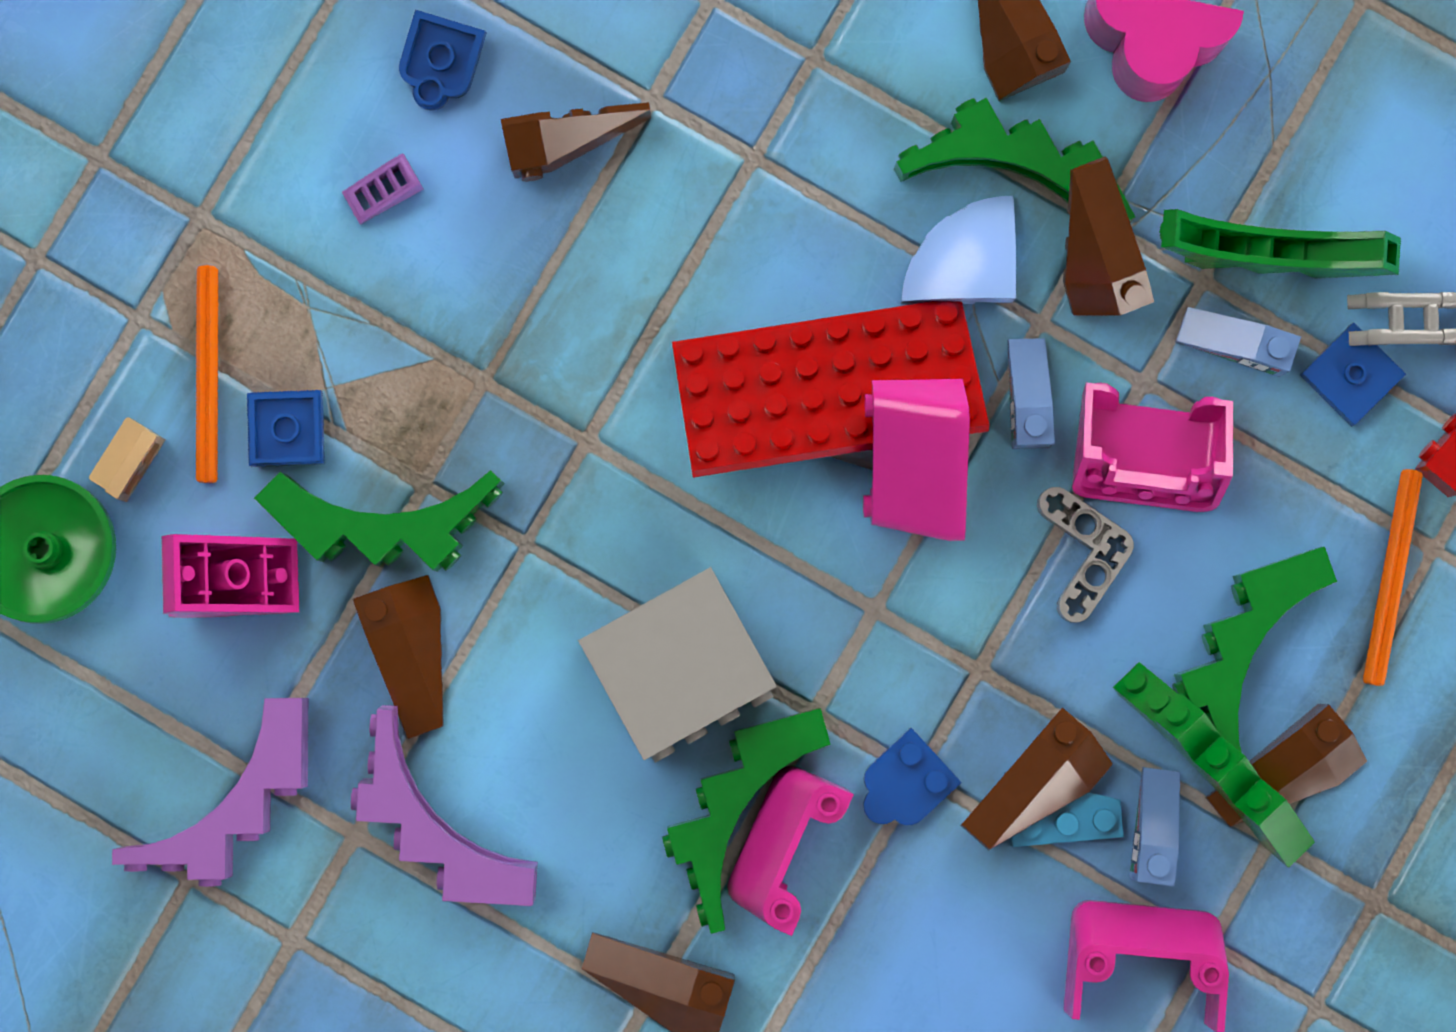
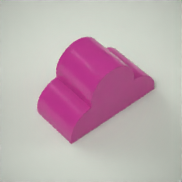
M1088 0L1085 6L1084 23L1087 33L1093 42L1102 49L1113 52L1112 73L1121 91L1137 101L1155 102L1171 95L1193 67L1205 65L1221 53L1240 28L1244 11L1191 0Z
M170 534L161 537L163 614H168V617L207 618L299 612L298 549L296 539Z

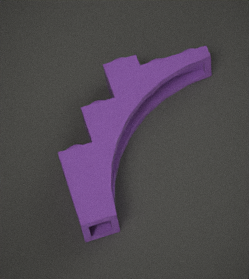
M264 698L262 726L253 756L239 782L220 805L197 824L171 838L152 844L112 849V865H124V871L136 872L147 871V865H161V871H184V865L187 864V880H199V886L205 887L221 886L222 880L232 877L233 834H237L236 841H258L259 834L270 832L271 789H274L275 796L297 795V789L308 787L309 698Z
M382 705L379 707L377 714L371 715L369 728L370 737H375V751H370L368 756V774H373V778H363L358 783V788H353L351 793V810H357L356 821L400 823L401 827H396L394 833V850H400L399 861L444 864V867H439L437 872V890H443L442 901L533 906L536 899L538 862L510 858L482 848L457 833L437 815L418 790L405 762L399 737L398 706Z

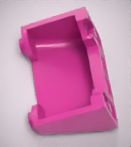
M963 379L872 380V394H865V417H872L873 474L870 495H863L864 518H870L871 525L946 541H964L966 532L970 418Z
M1086 382L1082 393L1073 469L1072 490L1075 494L1091 499L1193 512L1212 511L1220 505L1233 477V401L1221 400L1212 396L1204 397L1192 406L1190 412L1120 404L1119 392L1111 385L1102 382Z
M786 766L780 769L770 784L730 875L727 888L732 901L774 929L792 936L800 919L801 907L796 896L787 891L788 885L782 882L810 817L827 824L837 822L846 813L854 794L844 787L799 767Z

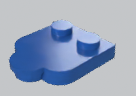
M415 9L400 59L399 72L402 79L413 86V97L420 107L430 111L438 110L447 103L448 98H460L469 91L487 34L485 30Z
M910 727L867 767L864 773V784L869 792L864 799V812L872 822L877 824H888L896 820L903 825H914L926 817L962 782Z

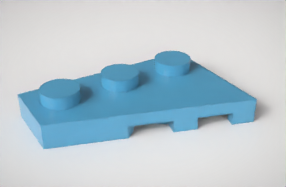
M1089 792L1010 838L1011 846L1020 847L1124 837L1121 801L1116 798Z

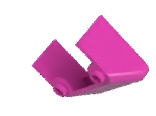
M1085 900L1076 905L1071 915L1063 1009L1072 1019L1080 1020L1083 981L1098 983L1107 980L1114 971L1116 954L1190 961L1189 975L1192 984L1198 990L1207 993L1204 1024L1215 1032L1225 1031L1229 970L1222 926L1214 915L1201 910Z

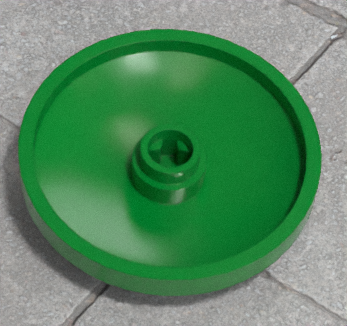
M30 475L2 485L0 487V614L21 622L45 624L61 621L79 613L90 605L102 592L114 567L116 537L112 521L106 509L91 492L68 479L58 476Z

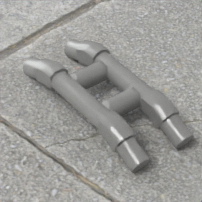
M1374 292L1347 295L1348 309L1388 308L1389 329L1349 331V346L1388 344L1456 345V329H1439V308L1455 309V292ZM1403 308H1423L1424 330H1404Z

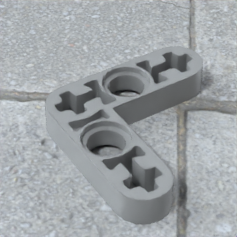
M1051 487L1043 491L1037 500L1039 513L1046 520L1091 550L1057 602V611L1063 620L1077 623L1086 620L1130 557L1134 549V542L1127 531L1061 487ZM1056 495H1060L1062 497L1060 504L1067 510H1070L1073 504L1078 507L1070 515L1067 524L1062 522V519L1067 516L1060 510L1050 513L1047 510L1050 505L1046 501L1047 496L1053 498ZM1081 514H1087L1095 521V529L1090 535H1082L1076 530L1075 521ZM1119 536L1123 539L1121 546L1124 548V552L1118 551L1111 556L1109 561L1115 563L1112 569L1106 561L1097 559L1095 556L1098 552L1102 557L1106 556L1111 547L1107 543L1108 538L1116 539ZM1092 565L1100 566L1105 572V580L1100 586H1092L1086 581V570ZM1079 583L1084 590L1095 593V596L1091 599L1089 595H1085L1080 602L1081 608L1084 609L1083 612H1076L1071 616L1067 613L1069 606L1066 604V600H1074L1079 596L1081 590L1075 589L1076 584Z

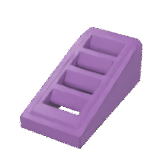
M402 153L342 191V194L361 225L424 190L407 158ZM398 171H401L407 182L402 187L394 175ZM385 178H388L395 190L390 195L381 182ZM375 185L382 200L376 202L369 187ZM360 192L364 194L370 205V208L365 211L356 197Z

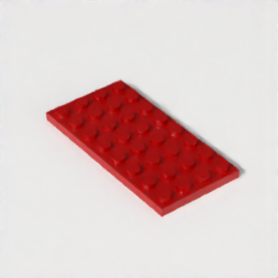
M930 301L672 342L693 478L873 450L872 417H865V394H872V380L963 379L969 405V434L989 431V420L964 307L961 301Z

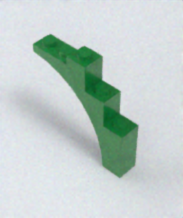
M987 97L979 102L972 98L955 109L957 113L954 114L951 121L955 131L951 132L950 128L944 129L930 138L932 143L921 149H919L918 145H914L898 155L900 160L896 161L894 171L900 182L926 171L951 166H987L1012 171L1034 180L1061 197L1068 204L1071 169L1103 156L1094 140L1085 145L1081 141L1069 145L1061 151L1063 154L1061 157L1040 119L1031 124L1028 119L1017 123L1008 130L1010 135L1007 136ZM1117 184L1129 221L1131 223L1136 218V216L1133 213L1124 194L1122 193L1119 185Z
M1179 209L1164 210L1163 222L1159 231L1162 248L1185 256V263L1201 269L1243 267L1258 274L1301 272L1315 279L1399 275L1401 238L1387 231L1333 232L1265 228L1218 221Z
M490 470L471 487L442 503L411 512L378 514L356 512L332 505L309 493L287 474L279 472L254 499L317 561L324 562L326 559L333 561L346 548L343 542L348 538L375 566L381 567L384 563L390 566L404 552L401 546L406 543L432 570L438 572L441 568L447 571L461 557L458 551L463 545L453 535L457 531L461 534L467 531L477 520L474 514L483 505L489 508L503 494L500 488L505 483Z
M1325 546L1232 576L1235 583L1231 585L1232 594L1237 605H1243L1244 612L1203 625L1206 632L1202 634L1204 647L1208 655H1214L1215 660L1174 674L1176 683L1172 684L1173 690L1178 694L1182 693L1197 707H1201V710L1205 712L1219 734L1241 753L1238 711L1242 684L1251 659L1267 632L1287 610L1311 593L1337 582Z
M1140 662L1113 686L1122 699L1157 729L1204 776L1252 830L1262 845L1288 868L1315 843L1288 801L1260 778L1247 757L1224 739L1205 712L1182 693H1176Z
M821 708L735 730L736 739L729 740L734 762L742 760L744 767L701 778L702 787L695 789L701 810L708 808L710 814L669 825L667 827L668 835L662 836L668 858L675 857L677 865L689 861L692 862L693 867L686 869L692 890L699 889L702 903L696 905L702 927L709 925L711 934L725 930L721 903V870L727 844L738 818L757 790L776 772L804 754L831 745Z

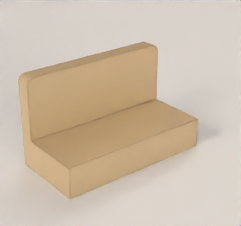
M129 417L125 418L89 475V479L106 489L105 492L114 498L127 502L166 439Z

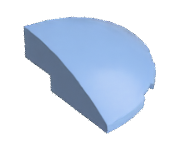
M999 196L970 203L965 208L958 210L950 216H946L935 225L925 236V240L910 261L902 288L901 302L961 301L963 304H975V302L1013 303L1016 299V234L1013 196Z

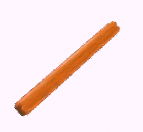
M211 265L197 267L196 480L199 483H215L218 480V269Z
M1413 469L1402 470L1400 474L1363 675V682L1374 686H1383L1386 680L1422 484V472Z

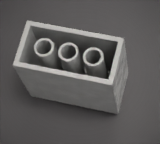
M711 567L578 640L643 760L652 757L655 763L674 753L673 744L685 738L687 744H690L708 734L705 726L718 720L722 726L740 716L738 708L748 702H751L753 707H756L774 696L770 690L777 687Z

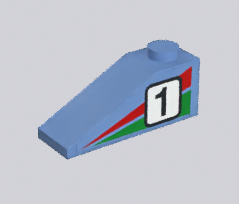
M1187 307L1175 342L1281 377L1291 370L1301 336L1265 324Z
M1045 338L1008 339L1012 449L1049 448L1055 442L1053 402Z
M1142 767L1129 878L1137 882L1175 887L1179 852L1180 772Z

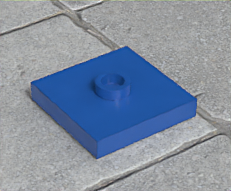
M1354 322L1300 374L1351 427L1355 426L1406 375L1378 345L1349 346V331H1362Z
M323 391L247 393L248 455L250 467L325 464Z

